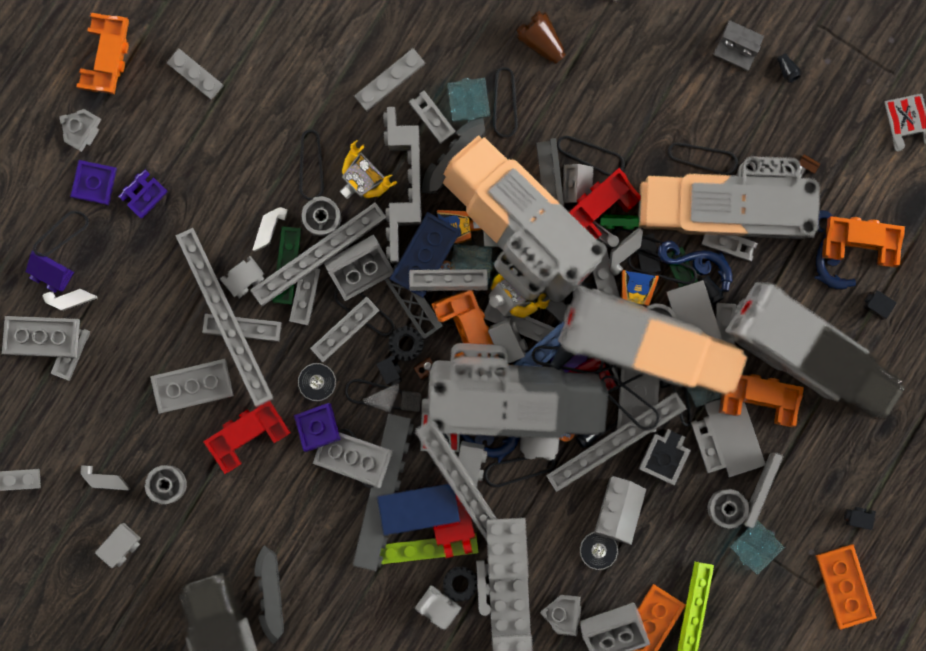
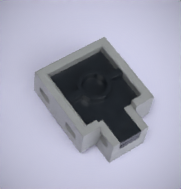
M666 429L663 437L654 434L638 469L675 485L690 453L689 449L682 446L685 437L669 429Z

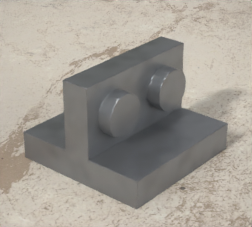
M729 21L713 56L748 72L755 56L759 52L764 36Z

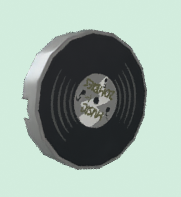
M313 363L301 371L298 377V387L307 399L322 401L333 394L336 387V377L328 366L321 363Z
M592 532L581 541L580 556L588 567L602 570L610 567L616 561L618 545L615 540L596 535Z

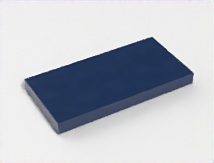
M427 212L392 273L390 280L410 291V270H439L461 231ZM411 291V292H413V293H415L416 295H418V296L424 298V296H425V294H426L427 291Z
M450 484L377 497L383 535L460 522L456 494Z

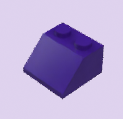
M33 250L26 268V272L30 274L29 278L37 283L43 281L47 284L46 288L55 293L57 290L64 291L74 273L46 256L36 255Z

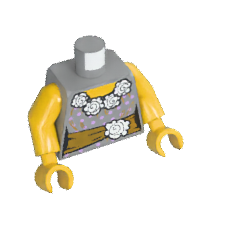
M358 140L351 144V150L344 160L342 178L347 185L340 190V193L346 199L355 192L360 198L381 196L389 187L396 185L397 181L390 183L389 178L393 175L384 177L362 153L359 154L364 149V145L357 148L356 143Z
M500 273L494 278L491 285L492 291L489 294V302L492 307H497L504 316H516L519 318L529 316L536 312L537 308H547L550 301H543L546 298L544 293L539 295L536 303L535 300H526Z

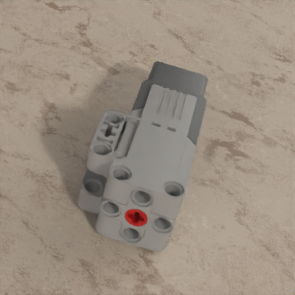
M455 344L451 349V361H436L431 366L427 423L433 420L441 433L560 438L564 434L599 435V433H604L607 388L605 381L600 380L599 374L567 373L563 369L558 370L554 367L508 365L505 347L488 344ZM457 352H463L465 354L461 357L455 356ZM496 354H502L503 358H494V356Z

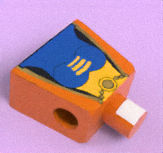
M437 210L439 219L461 231L454 245L471 240L470 231L482 230L473 220H469L466 211Z
M622 270L621 298L648 307L659 276Z

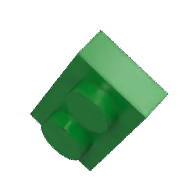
M601 214L599 216L600 226L606 229H614L615 226H623V229H634V227H639L638 215Z

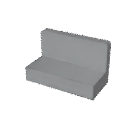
M582 164L564 165L563 201L565 204L578 203L576 200L584 193L588 196L592 192L590 188L593 186V167Z

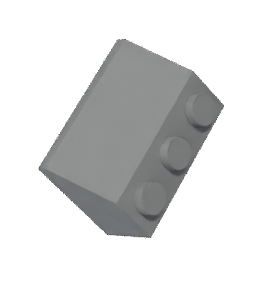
M374 234L324 263L345 301L390 277L394 272Z
M611 476L594 534L631 545L646 489L631 481Z
M634 602L580 621L582 636L589 651H633L650 645L641 616Z

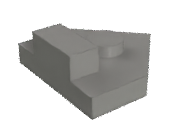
M85 109L70 115L60 116L64 142L82 152L86 144L91 145L99 132L97 126L102 119Z
M560 595L540 612L557 634L577 636L578 626L580 625L581 597Z

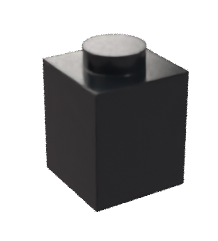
M877 290L873 293L870 292L864 300L866 304L863 308L884 320L888 318L897 302Z

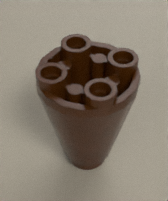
M538 11L531 17L532 21L528 25L524 23L516 30L518 33L516 38L549 62L552 61L556 64L566 55L564 48L547 13Z

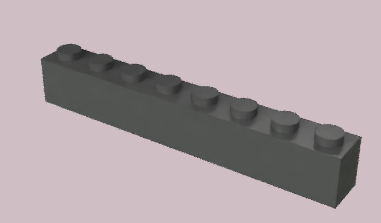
M388 414L381 447L393 452L381 487H373L370 490L353 566L376 571L377 567L381 568L383 556H380L382 548H386L388 538L383 535L377 497L394 494L395 491H399L401 481L397 479L399 472L403 473L405 462L402 461L403 454H407L409 443L406 440L408 435H412L414 424H410L411 419Z

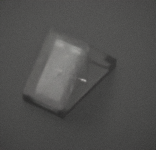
M397 383L363 399L365 404L391 413L400 386Z

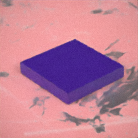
M79 160L71 198L109 205L117 168Z
M330 403L294 415L304 452L341 440Z

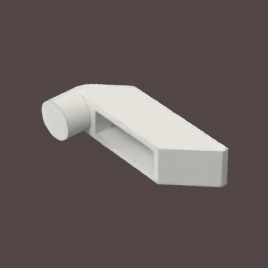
M279 207L263 215L253 251L256 252L270 244L277 220H285L288 209Z
M82 289L57 298L53 291L43 294L45 303L63 311L97 299V296Z

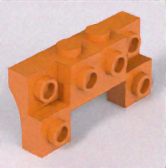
M91 13L92 21L88 32L100 35L94 71L80 68V82L77 83L76 87L92 92L115 94L118 77H120V73H123L125 68L123 57L124 54H127L129 47L126 40L129 19L120 16Z
M830 216L827 219L826 238L823 239L822 258L842 260L845 254V246L878 250L877 265L896 268L900 265L905 226L883 224L879 220L861 221L859 217L847 219Z
M463 290L453 296H447L432 303L439 322H444L453 317L463 343L494 345L488 333L489 327L484 321V312L479 308L472 290ZM460 352V353L456 354L455 356L461 357V356H464L465 354H464L463 352Z
M750 374L749 376L741 375L733 393L728 392L727 395H721L719 413L739 416L741 415L742 403L745 402L776 409L774 424L795 427L804 387L780 383L779 379L775 378L761 379L760 375Z

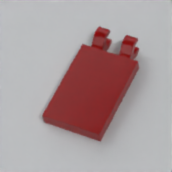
M457 495L456 500L460 522L433 526L437 546L443 545L446 558L453 557L451 543L460 541L463 543L464 553H472L470 539H475L471 516Z

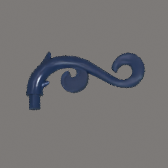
M819 211L817 232L825 230L819 226L820 219L833 217L828 211ZM822 240L816 255V268L819 275L814 278L838 290L856 286L855 278L846 280L845 278H839L837 274L833 277L827 272L824 264L825 258H822ZM830 259L827 261V264L836 266L841 260Z
M665 241L659 246L658 254L664 263L680 264L693 260V268L700 275H706L711 271V263L706 261L703 264L702 259L714 262L720 269L718 273L721 275V290L729 292L733 279L732 270L721 251L719 255L711 251H695L682 257L671 259L667 255V250H673L677 256L680 254L678 245L673 241Z
M460 434V437L466 442L482 444V441L486 440L488 446L494 442V435L476 434L474 441L467 434ZM508 436L507 439L502 441L505 444L499 448L484 447V451H487L486 457H498L497 462H501L505 456L516 448L520 436Z

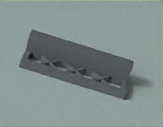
M556 138L546 142H537L541 186L564 207Z
M388 278L384 279L423 339L443 327L425 298L411 292L410 301L403 300L400 297V291L404 287L392 284ZM404 302L409 303V308H407ZM411 304L420 305L422 308L421 317L411 314ZM422 320L430 321L434 328L424 333L421 329Z

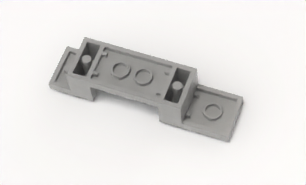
M387 107V112H384V125L388 127V132H384L385 146H388L389 151H408V164H412V169H408V181L412 183V188H408L409 202L412 203H389V208H386V220L390 222V227H386V239L390 241V247H387V259L391 261L392 265H396L399 263V226H420L421 224L419 126H396L395 107Z
M525 518L486 520L493 651H532Z

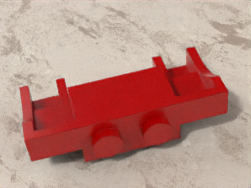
M618 168L604 182L600 184L598 181L590 188L592 192L588 196L584 193L576 200L579 204L569 213L597 239L602 233L592 222L615 202L627 213L641 200V195L631 185L626 174Z
M271 401L262 404L251 412L249 409L239 415L240 419L235 422L233 420L228 421L222 425L224 429L203 441L224 474L242 464L235 450L266 431L273 443L291 434Z

